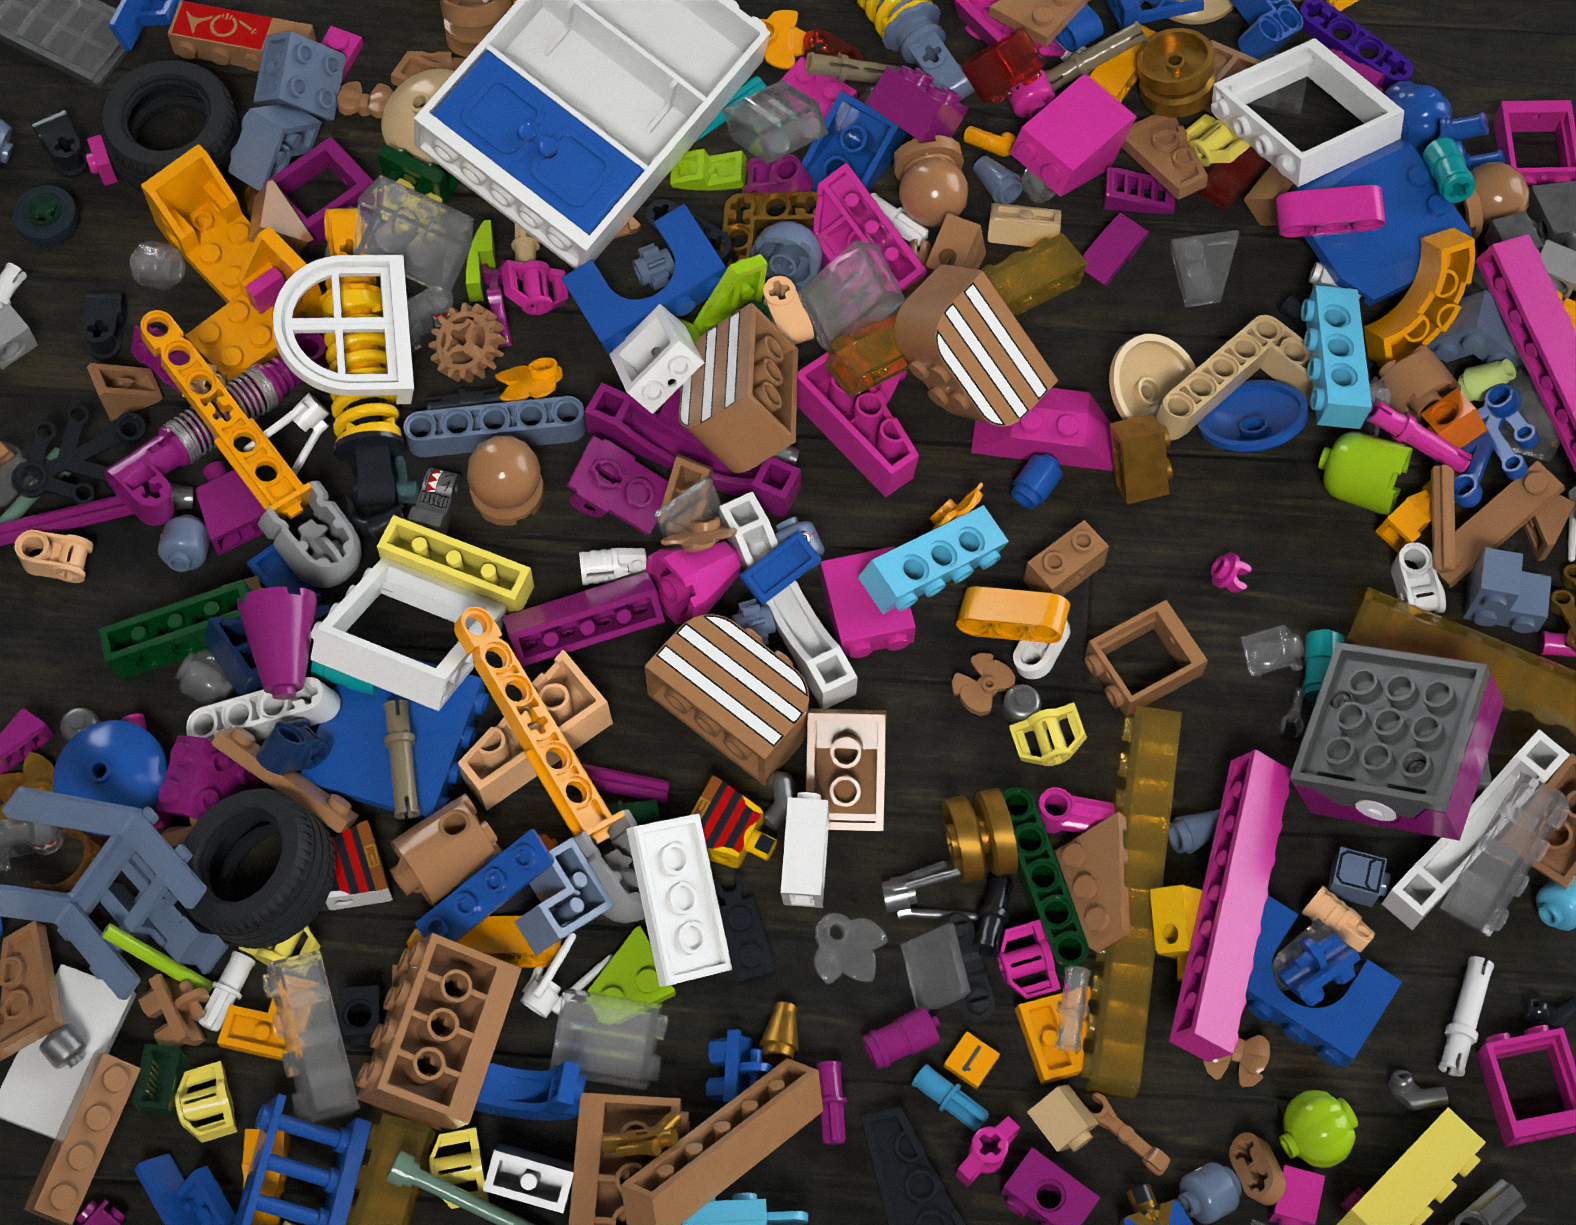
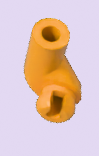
M969 126L964 133V142L1001 157L1011 155L1010 151L1016 141V137L1012 133L1005 132L999 136L973 126Z

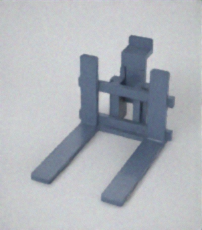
M21 786L16 789L2 809L3 814L11 819L110 835V838L69 893L0 884V916L56 924L59 927L57 929L64 940L72 942L91 965L89 970L97 979H102L118 999L127 1000L140 983V977L121 956L124 950L101 937L102 932L88 917L99 901L120 925L119 929L144 943H147L152 937L177 963L195 965L202 974H209L227 950L228 943L223 938L208 929L200 928L177 902L179 900L185 908L193 909L207 891V887L187 865L193 854L186 846L179 844L174 850L153 827L160 817L152 808L145 807L143 810ZM121 871L125 873L140 891L136 898L123 884L114 883V880Z

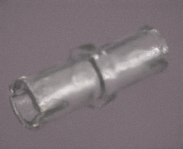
M1070 966L1065 967L1062 1000L1057 1003L1056 1011L1060 1014L1055 1047L1062 1051L1076 1052L1081 1051L1084 1017L1089 1015V1006L1086 1004L1091 972L1083 967Z

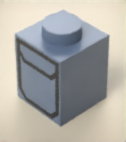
M1340 847L1333 858L1327 885L1328 891L1334 893L1339 899L1372 907L1379 896L1385 897L1389 887L1391 875L1385 873L1387 859Z

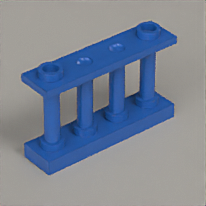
M277 1094L267 1104H262L256 1118L255 1128L260 1129L234 1225H251L255 1210L305 1225H346L372 1122L355 1118L345 1128L341 1127L339 1131L282 1114L286 1096ZM277 1130L332 1146L333 1151L338 1152L335 1166L326 1170L271 1153ZM266 1170L323 1186V1191L327 1192L324 1207H319L318 1210L261 1194L260 1190Z

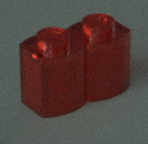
M1023 26L964 62L961 69L983 104L991 100L996 104L1012 94L1011 87L1021 82L1024 86H1027L1041 77L1042 73L1040 70L1043 69L1046 61Z

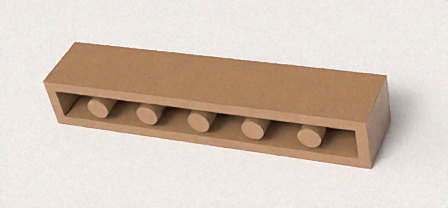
M788 1058L680 1139L676 1146L668 1148L621 1184L627 1225L682 1224L822 1113L823 1104L819 1070Z

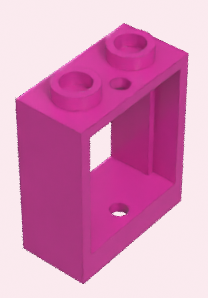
M1571 100L1501 101L1493 119L1497 150L1502 149L1506 164L1511 165L1524 176L1529 189L1535 185L1576 181V128ZM1511 132H1555L1560 167L1517 168Z
M1540 1025L1525 1030V1035L1513 1038L1510 1037V1033L1496 1034L1486 1038V1043L1476 1053L1505 1147L1576 1133V1065L1564 1028L1549 1030L1548 1025ZM1546 1049L1566 1111L1516 1121L1497 1059Z

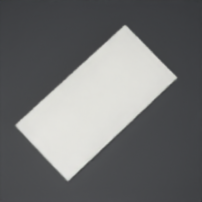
M694 814L626 828L659 987L732 970L700 815Z
M63 964L60 965L55 975L64 1024H72L86 1040L87 1047L81 1053L84 1059L73 1068H70L68 1064L61 1069L54 1068L39 1049L41 1042L50 1035L48 1034L18 1051L0 1088V1119L52 1139L56 1138L92 1055L103 1052L109 1054L137 995L133 991L127 1000L118 999L102 979H97L93 975Z

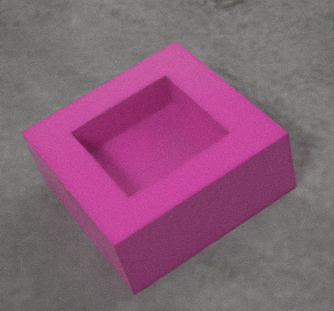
M274 266L245 287L251 305L259 314H262L276 303L285 280L283 275Z

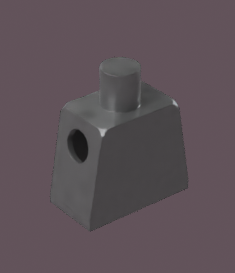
M1576 181L1532 186L1529 191V206L1526 213L1530 219H1533L1538 224L1539 230L1537 234L1543 246L1546 240H1550L1576 251Z

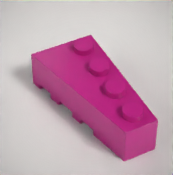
M848 338L798 371L797 406L886 498L913 479L919 454L898 419L893 418L886 406L887 400L881 391H877L870 379L868 368L864 362L859 361L854 352L855 346L850 338Z

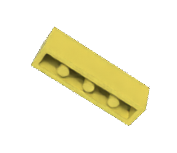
M395 515L392 516L377 545L380 559L386 557L507 605L506 614L523 610L534 588L530 567Z
M1448 1107L1337 1225H1422L1434 1212L1428 1206L1435 1198L1439 1203H1442L1458 1186L1452 1181L1455 1175L1459 1173L1461 1176L1466 1177L1481 1161L1475 1154L1486 1142Z

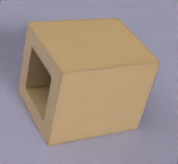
M1069 1085L1056 1087L1027 1112L1057 1152L1069 1148L1073 1152L1079 1150L1093 1138L1090 1131L1099 1124Z

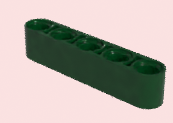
M1020 787L1010 788L1003 793L1006 805H1019L1025 811V814L1021 816L1010 814L1018 853L1017 877L1033 920L1040 919L1045 938L1054 958L1056 973L1064 977L1074 976L1083 968L1089 950L1087 940L1034 798L1026 789ZM1027 839L1032 840L1036 843L1038 849L1031 852L1025 851L1020 847L1019 842ZM1036 875L1046 876L1052 885L1045 888L1038 887L1032 881V877ZM1049 911H1057L1063 915L1065 922L1053 924L1047 920L1045 914ZM1064 947L1072 948L1077 952L1079 958L1074 961L1065 960L1060 956L1058 950Z

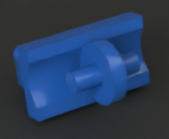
M1335 932L1318 943H1315L1309 937H1304L1299 941V946L1303 953L1293 959L1292 963L1277 972L1280 981L1308 1006L1313 1007L1324 999L1325 993L1322 986L1331 980L1336 984H1345L1356 976L1353 964L1360 960V956L1356 949L1346 945Z
M739 1029L727 1030V1038L709 1041L708 1057L710 1063L713 1065H725V1077L708 1078L706 1082V1098L713 1103L728 1104L773 1069L772 1065L762 1062V1050L752 1049L753 1040L742 1036Z

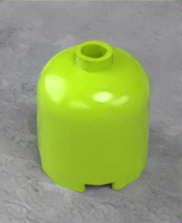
M1351 431L1341 435L1335 441L1332 449L1324 448L1318 468L1324 470V486L1332 497L1371 512L1389 516L1393 512L1401 491L1400 488L1394 487L1398 474L1401 475L1402 472L1407 473L1413 448L1407 447L1403 443Z

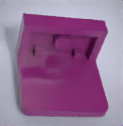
M178 735L170 753L169 766L164 782L159 789V799L155 810L170 815L191 817L199 820L212 806L226 797L242 791L258 789L260 778L212 746L211 742L213 740L203 737Z

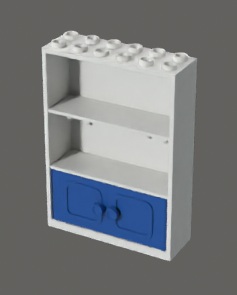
M517 0L414 117V146L571 267L577 269L588 261L593 260L594 262L763 62L771 32L767 30L766 25L759 18L750 17L739 9V5L735 0Z

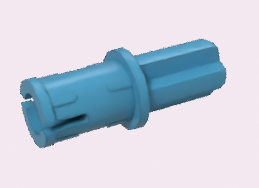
M928 1064L919 1071L911 1084L939 1104L941 1112L947 1110L973 1131L979 1130L988 1118V1111L960 1091V1084L954 1086Z

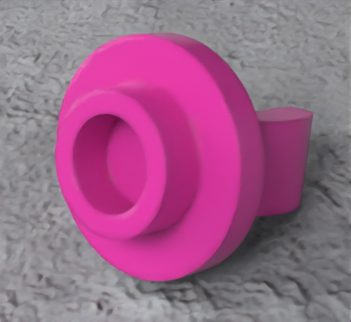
M1229 552L1224 556L1218 557L1211 568L1212 583L1218 588L1226 587L1234 593L1245 590L1247 585L1239 581L1237 574L1242 576L1250 573L1251 567L1245 562H1240L1238 555Z

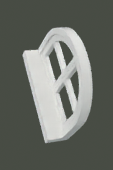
M403 255L330 256L313 261L295 272L282 287L273 313L275 344L280 356L289 369L305 383L324 392L342 396L395 395L396 404H411L414 382ZM380 276L383 317L342 318L339 277ZM331 279L334 318H292L294 309L302 295L317 283ZM384 332L387 374H346L343 333ZM294 333H335L337 372L327 370L307 357L298 345Z

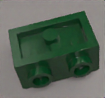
M385 144L378 153L384 179L395 183L399 178L410 182L415 187V194L421 197L430 192L441 197L443 206L460 183V180L447 170L432 163L425 164L415 159L404 149L396 150Z

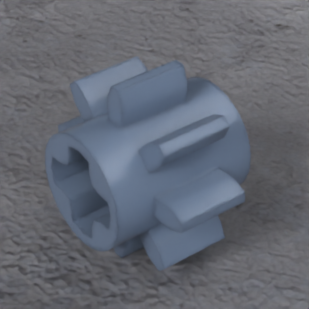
M654 243L639 248L640 257L633 260L632 263L642 286L650 284V287H653L654 290L665 287L669 282L668 277L673 274L675 268L670 252L667 248L659 250L658 246L655 247Z
M756 598L738 603L739 613L731 615L732 621L744 630L746 628L752 629L762 638L764 645L769 644L768 634L776 632L774 618L769 605L760 607L757 604Z

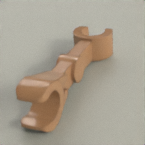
M1093 1093L1092 1099L1102 1107L1100 1113L1090 1112L1099 1123L1098 1125L1109 1129L1118 1137L1122 1144H1126L1139 1155L1145 1166L1157 1176L1162 1175L1168 1168L1170 1158L1159 1148L1151 1147L1134 1132L1132 1127L1124 1124L1117 1118L1104 1095Z

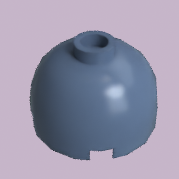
M780 221L766 227L753 243L749 258L761 254L768 263L765 279L768 280L774 276L787 277L795 285L797 293L805 290L806 286L816 281L820 272L823 254L818 238L810 229L796 222Z

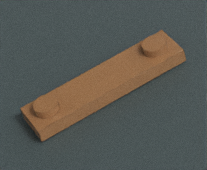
M1537 460L1528 468L1527 473L1522 478L1515 479L1455 531L1456 568L1454 571L1438 573L1436 571L1437 575L1449 588L1453 587L1473 569L1485 547L1497 549L1565 490L1564 485Z
M231 726L219 731L211 742L212 746L278 792L296 801L335 832L342 833L352 827L359 815L351 810L352 806L346 799L336 794L329 795L298 772L292 771L284 775H278L262 767L256 759V754L261 746L254 742L255 737L245 729L240 727L233 728Z

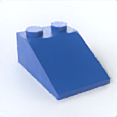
M840 91L802 161V165L813 179L811 191L817 192L818 184L847 162L868 192H870L893 161L894 152L901 146L908 132L873 108Z

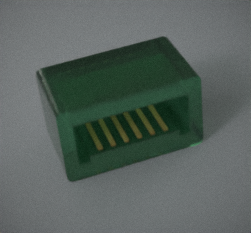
M145 1044L140 1063L141 1070L137 1077L132 1105L141 1114L170 1118L176 1116L177 1110L174 1096L184 1075L188 1060L179 1047Z

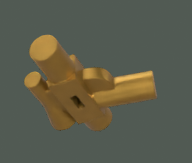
M671 1111L653 1127L626 1131L622 1135L604 1136L601 1142L602 1150L604 1153L616 1152L618 1157L641 1154L658 1157L664 1147L677 1145L678 1134L675 1129L681 1125V1117L676 1112Z

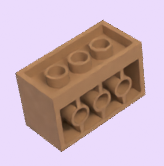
M434 933L429 934L420 941H416L410 949L405 948L397 965V971L402 972L397 987L392 986L389 989L384 1001L383 1009L388 1010L383 1025L378 1024L370 1040L369 1046L374 1048L369 1063L365 1062L362 1065L357 1076L356 1086L360 1087L357 1099L445 1133L469 1124L522 968Z
M596 1093L581 1094L569 1225H627L621 1184L657 1157L642 1154L618 1157L616 1152L604 1153L601 1146L602 1138L604 1136L622 1135L626 1131L653 1127L669 1112L673 1111L681 1117L682 1121L681 1125L675 1129L679 1141L690 1132L689 1112L682 1111L680 1098ZM664 1147L660 1155L670 1147Z

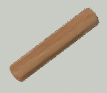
M1448 465L1434 466L1431 469L1433 569L1438 571V573L1452 572L1456 568L1454 470Z

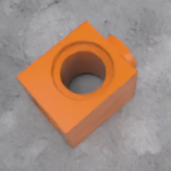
M1458 388L1421 413L1428 426L1426 429L1460 449L1488 430L1476 408Z

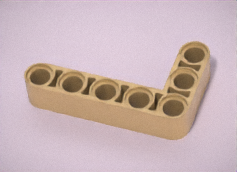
M1260 315L1172 389L1163 399L1155 418L1161 426L1165 425L1167 427L1170 440L1179 439L1260 368L1276 381L1286 383L1298 389L1305 396L1308 405L1311 406L1313 382L1307 376L1310 360L1309 350H1305L1304 340L1278 319L1269 315Z

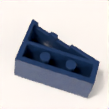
M330 605L316 607L314 625L318 621L322 622L328 616L331 609ZM222 617L209 618L204 642L237 694L242 696L263 690L241 618L222 620ZM311 639L306 673L311 672V654L314 639Z

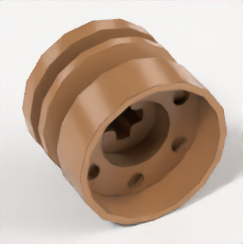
M440 0L448 47L454 53L468 57L513 6V1L490 0L484 3L482 0Z

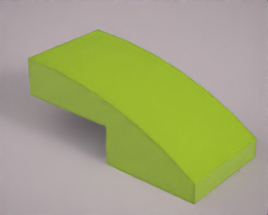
M705 149L687 151L671 170L670 184L673 188L703 191L743 188L746 185L745 167L747 157L742 150L709 156Z
M484 220L469 250L466 266V287L469 302L484 301L483 279L480 269L482 264L487 263L489 270L496 269L495 243L491 220Z

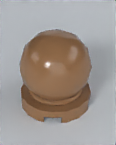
M935 135L936 141L919 144L918 139H913L901 145L894 152L895 162L893 168L897 179L901 181L899 185V199L906 215L922 226L939 228L942 227L947 213L959 217L965 209L969 186L962 171L964 158L959 142L951 137Z
M1500 161L1487 162L1470 170L1475 179L1473 194L1462 202L1453 203L1471 229L1472 238L1477 239L1482 231L1487 233L1492 220L1526 211L1529 206L1530 189L1524 176L1511 165Z
M493 436L478 444L469 458L466 478L470 486L472 502L481 513V516L491 523L506 526L516 525L518 520L526 518L531 513L532 515L536 514L543 502L544 483L540 474L541 466L537 455L527 443L513 436Z

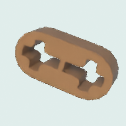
M1250 1132L1238 1135L1230 1146L1229 1157L1248 1197L1266 1206L1275 1204L1285 1192L1286 1180L1267 1141Z

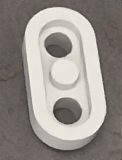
M1068 620L1065 624L1062 639L1057 643L1020 641L1013 653V661L1021 676L1027 679H1038L1049 673L1069 638L1070 625ZM1039 660L1038 663L1030 665L1033 661Z

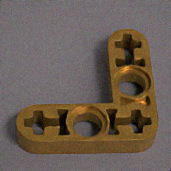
M817 192L737 193L731 196L725 204L722 231L726 232L731 240L735 236L744 235L748 237V241L742 247H734L735 256L733 260L729 261L727 266L734 264V259L749 258L750 250L757 239L758 229H765L780 221L796 222L807 228L814 226L815 209L813 214H807L806 211H809L810 206H816ZM780 204L786 207L784 213L780 216L774 217L767 214L768 209L773 205ZM793 205L797 207L795 208L796 215H793ZM741 207H747L743 212L744 224L739 223L737 216ZM721 244L720 251L722 252L724 250L723 244Z

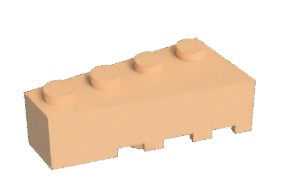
M563 649L554 659V665L545 674L541 673L532 682V685L560 732L564 734L574 751L612 725L613 721L608 702ZM526 705V706L519 712L520 715H521L524 711H527V712H528V711L530 710V708L528 707V705ZM505 717L496 727L491 726L458 762L465 784L486 810H489L538 776ZM537 723L528 724V727L531 731L534 729H540ZM546 752V761L550 767L561 760L560 756L555 752Z

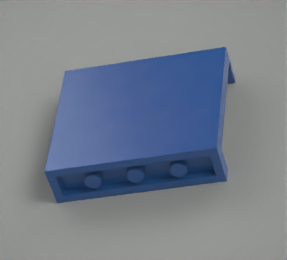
M416 660V661H419V662L424 663V664H426V665H429V666H431V667H434V668L437 667V665L430 664V663H427V662H423V661H420V660ZM469 674L439 711L380 688L376 696H372L335 684L333 690L339 695L341 701L340 709L333 719L320 723L316 732L320 739H327L331 743L332 749L321 764L312 769H302L300 774L327 793L395 812L389 749L384 745L387 726L383 704L387 701L395 700L396 715H398L397 706H399V700H406L409 703L410 732L415 734L416 742L412 746L420 815L415 818L424 820L450 803L451 798L448 795L452 784L458 785L462 777L458 762L462 759L465 749L470 750L472 748L477 733V728L474 727L478 714L483 716L488 706L489 693H486L483 680L480 677ZM405 803L406 813H404V815L408 816L407 804Z

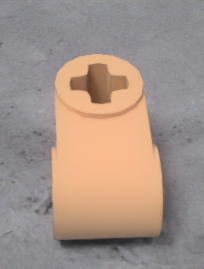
M774 276L768 279L763 288V304L768 307L773 324L794 345L814 339L811 320L807 311L803 308L793 282L784 276Z
M28 530L18 536L15 541V551L23 568L29 574L57 578L71 583H81L85 580L86 573L83 569L87 555L92 553L94 544L88 539L76 535H60L38 530ZM43 549V551L35 557L28 556L29 553H31L33 550Z

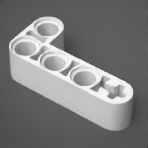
M305 677L304 688L296 692V697L292 699H273L272 694L260 690L200 707L187 720V736L213 740L219 731L232 726L233 728L240 727L245 729L255 737L254 742L266 739L275 723L279 721H292L302 717L310 723V726L327 722L337 715L341 701L339 695L320 680L314 677Z

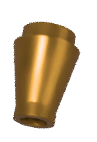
M777 1002L774 1004L773 1013L759 1044V1049L762 1050V1059L770 1064L779 1065L787 1058L793 1060L799 1053L797 1032L798 1008L794 1004L788 1002Z

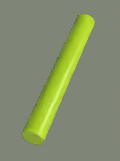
M111 923L104 929L101 935L103 939L179 982L190 980L193 989L206 988L208 993L213 988V982L181 963H177L174 959Z

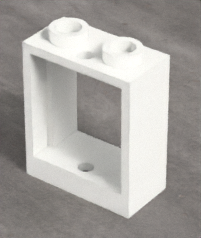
M661 304L609 354L626 392L652 414L705 363L686 326ZM670 379H675V383L672 385H669L668 381Z
M801 792L797 793V798L788 797L781 896L784 905L823 908L830 814L828 800H821V795L817 793Z

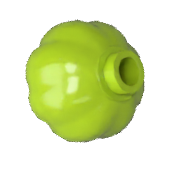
M1308 1090L1297 1095L1286 1107L1283 1117L1284 1134L1279 1137V1140L1290 1158L1298 1156L1311 1166L1330 1168L1345 1160L1350 1154L1356 1138L1354 1128L1358 1127V1121L1352 1108L1343 1098L1340 1097L1336 1100L1327 1092Z

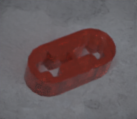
M813 29L804 36L801 49L805 59L808 53L814 52L815 54L835 57L839 54L848 55L849 59L863 61V56L856 47L825 30ZM818 41L822 42L823 49L819 48L817 52L811 49L812 44L816 45Z

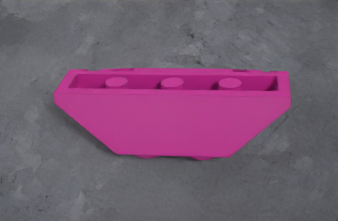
M954 0L957 15L966 24V31L976 39H982L989 46L987 50L990 55L1001 62L1005 60L1020 62L1062 57L1066 52L1054 39L1045 47L988 16L989 6L999 0Z
M847 162L818 184L813 233L818 238L822 251L853 293L900 294L928 272Z
M1051 388L1020 421L1010 426H996L975 420L971 453L1029 460L1033 454L1042 455L1046 453L1054 457L1060 465L1114 471L1110 433L1111 422L1089 392Z

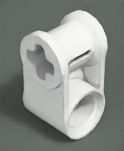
M1420 543L1406 544L1400 550L1391 566V576L1398 594V603L1403 617L1411 619L1417 613L1433 610L1437 614L1445 612L1446 596L1437 572L1433 569V558L1430 550ZM1404 560L1413 561L1419 569L1413 570L1409 568Z

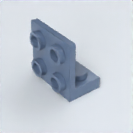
M293 31L266 35L253 102L261 106L288 104L326 121L334 120L337 108V95L340 91L346 59L345 54Z

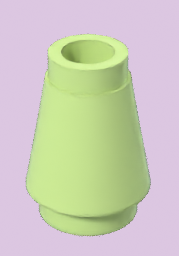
M1508 359L1468 367L1459 376L1458 383L1461 385V392L1469 401H1483L1490 388L1498 384H1507L1515 379L1516 370L1513 363Z

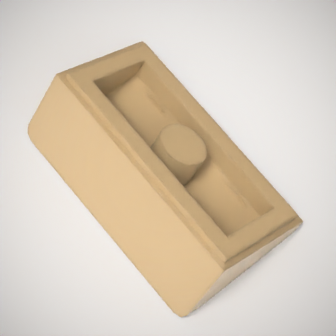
M991 203L988 242L1055 250L1059 242L1061 211Z

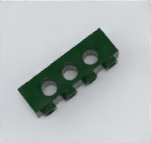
M241 580L98 629L106 664L124 680L210 651L204 642L209 618L222 617V620L240 618L237 600L240 598L245 602V594L251 592L252 589L245 580Z

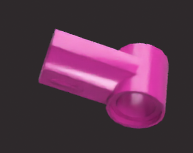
M1059 787L1047 789L1041 795L1037 804L1046 833H1057L1063 830L1083 834L1115 813L1114 803L1071 796L1066 790ZM1045 806H1057L1063 815L1053 816L1046 811Z

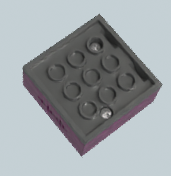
M1337 642L1290 775V780L1310 813L1460 841L1504 705L1488 665Z

